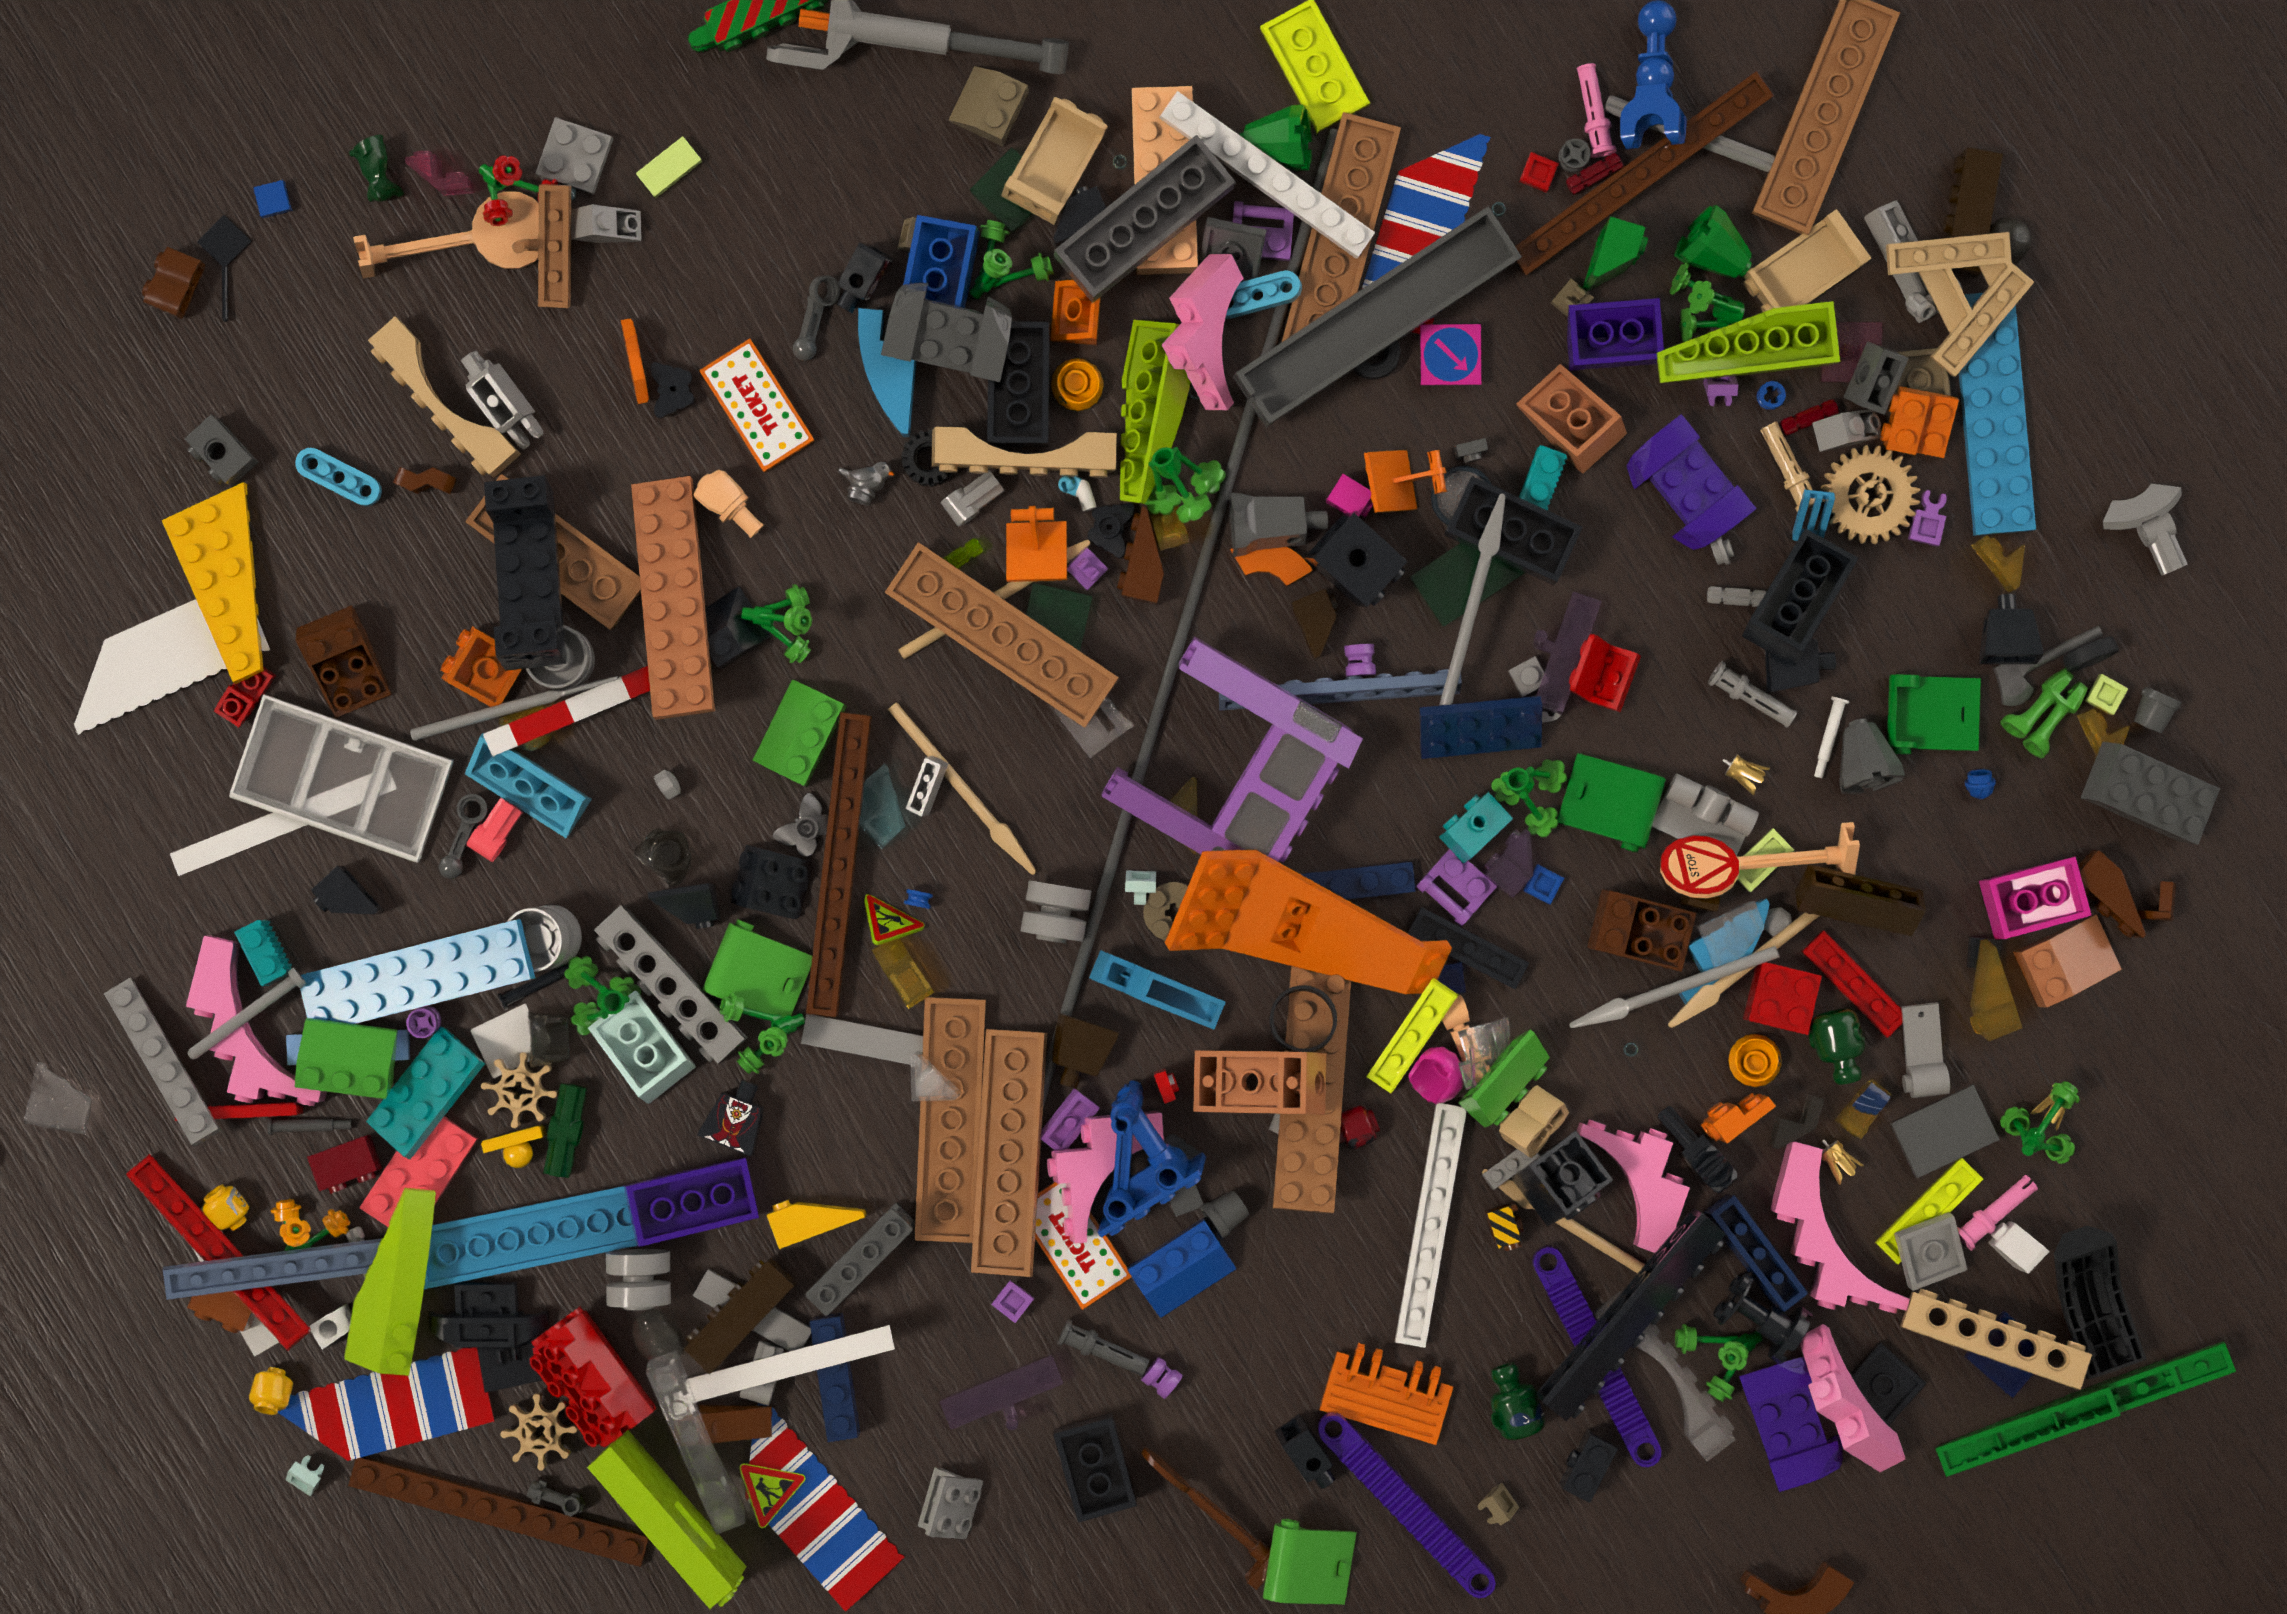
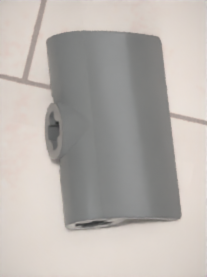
M1676 773L1656 812L1653 827L1677 839L1692 835L1709 836L1724 842L1737 856L1745 837H1748L1758 819L1759 812L1730 799L1729 795L1708 785L1704 787Z

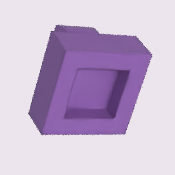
M1736 376L1704 379L1703 384L1710 406H1714L1717 396H1725L1726 406L1731 405L1732 396H1738Z
M1087 547L1067 565V571L1086 590L1108 570Z
M1010 1279L991 1305L1016 1323L1034 1300V1297Z

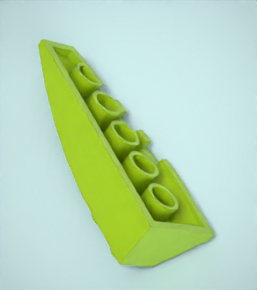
M1834 302L1773 308L1657 352L1660 383L1741 376L1836 364L1840 362Z
M1133 320L1122 376V389L1126 390V404L1121 406V416L1125 417V433L1121 434V446L1125 449V459L1120 464L1121 501L1146 503L1155 486L1153 471L1149 466V462L1152 461V457L1157 450L1164 447L1172 448L1182 419L1191 381L1188 379L1185 369L1173 368L1162 347L1165 340L1179 326L1176 323Z
M404 1188L389 1221L390 1225L386 1234L378 1245L377 1254L372 1265H369L363 1285L354 1299L344 1354L345 1360L377 1373L409 1376L427 1271L436 1196L435 1190Z

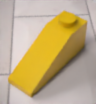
M789 1199L772 1205L773 1211L767 1214L779 1249L867 1216L865 1209L803 1202L790 1204Z

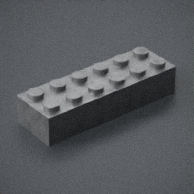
M1195 135L1054 250V257L1089 300L1094 303L1233 190L1235 180L1198 135Z

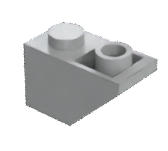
M594 204L571 209V240L592 243L641 241V211Z
M1870 409L1840 413L1812 423L1820 452L1835 450L1881 437L1880 419L1876 411Z

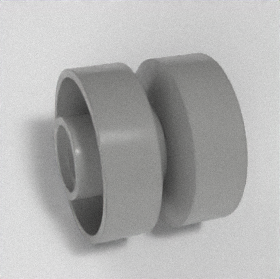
M564 626L566 664L526 668L534 681L553 690H562L584 684L594 669L595 654L591 643L583 634L567 626Z
M1029 880L1026 900L1041 905V911L1023 912L1020 931L1037 934L1036 939L1065 944L1067 940L1083 942L1086 922L1071 917V911L1089 910L1092 891Z
M545 905L526 908L514 913L507 922L517 919L522 921L534 972L562 967L568 964L571 958L576 957L582 942L580 925L575 916L564 907Z
M627 1249L606 1252V1274L623 1276V1281L612 1282L606 1285L607 1306L624 1308V1310L654 1309V1306L670 1304L671 1283L663 1280H654V1275L670 1272V1250Z

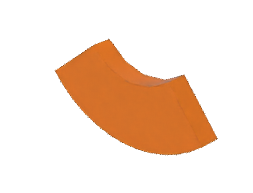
M631 318L621 320L637 403H646L649 400L634 322Z
M1288 547L1256 550L1244 556L1234 557L1245 576L1256 572L1270 573L1278 577L1286 587L1313 571L1303 557Z

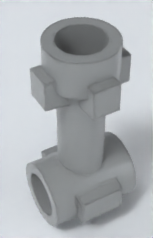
M1914 292L1909 295L1905 302L1907 311L1914 317L1918 316L1921 320L1929 319L1935 312V304L1930 294L1923 297L1919 292Z

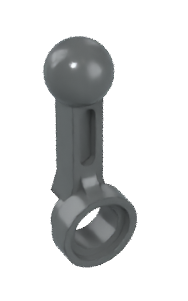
M818 276L811 282L809 287L810 296H807L808 305L800 336L793 344V353L799 360L808 361L815 356L817 351L815 340L823 309L825 306L836 303L840 296V286H838V281L832 276ZM822 282L826 284L828 289L824 299L818 295V287Z
M465 795L457 804V814L461 819V825L449 854L443 857L439 863V871L445 878L454 879L460 876L463 871L461 860L467 848V841L475 827L487 817L488 805L479 795ZM471 802H477L481 805V813L476 818H468L465 815V808Z

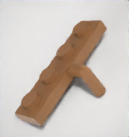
M539 185L538 239H521L512 245L515 253L538 251V307H571V185Z

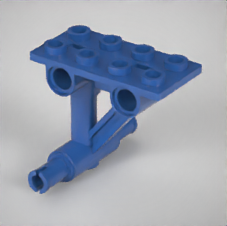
M1135 1080L1129 1081V1085L1126 1083L1119 1090L1116 1100L1111 1104L1113 1107L1111 1111V1127L1117 1134L1114 1180L1103 1207L1104 1214L1097 1232L1100 1237L1108 1233L1110 1236L1117 1234L1126 1226L1124 1223L1132 1218H1135V1220L1143 1218L1150 1212V1207L1158 1202L1161 1205L1167 1203L1176 1195L1175 1191L1183 1186L1186 1189L1191 1188L1201 1180L1200 1176L1204 1170L1206 1156L1203 1152L1189 1160L1181 1149L1165 1144L1141 1109L1144 1102L1143 1087ZM1134 1135L1149 1156L1147 1160L1150 1165L1130 1177Z

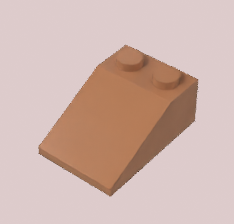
M1561 364L1516 403L1517 407L1559 452L1566 454L1567 460L1581 473H1585L1627 434L1622 417Z
M2097 914L2013 951L2038 1007H2050L2122 970Z

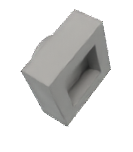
M1536 656L1508 670L1521 697L1550 683Z

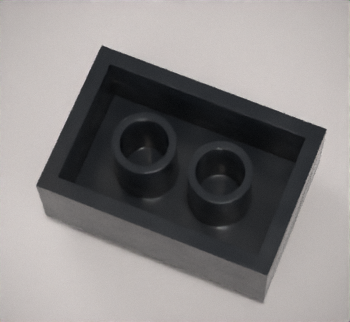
M1113 1413L1054 1429L1053 1436L1078 1523L1137 1506V1498Z

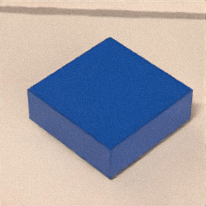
M283 180L253 187L262 218L292 211L287 188Z
M1536 864L1523 891L1551 905L1564 878Z

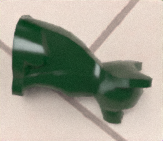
M381 134L362 140L349 151L350 157L358 160L362 175L369 182L367 198L370 202L388 201L392 195L399 197L404 195L400 186L386 178L387 152L383 142L384 137Z

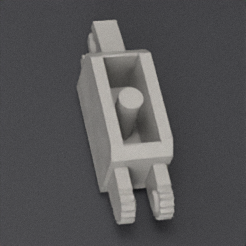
M477 351L470 352L461 360L469 372L467 376L469 382L466 384L468 393L497 431L502 434L507 432L512 440L515 441V444L524 450L530 445V442L519 427L521 423L531 436L539 438L544 434L541 426L532 415L535 413V410L499 363L493 365L490 360L485 361Z

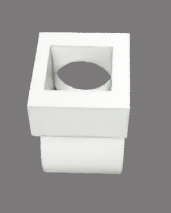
M348 1304L327 1314L309 1326L311 1333L322 1350L348 1333L352 1314Z

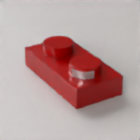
M1165 1068L1154 1072L1164 1104L1176 1100L1174 1093L1179 1091V1087L1174 1074H1167Z

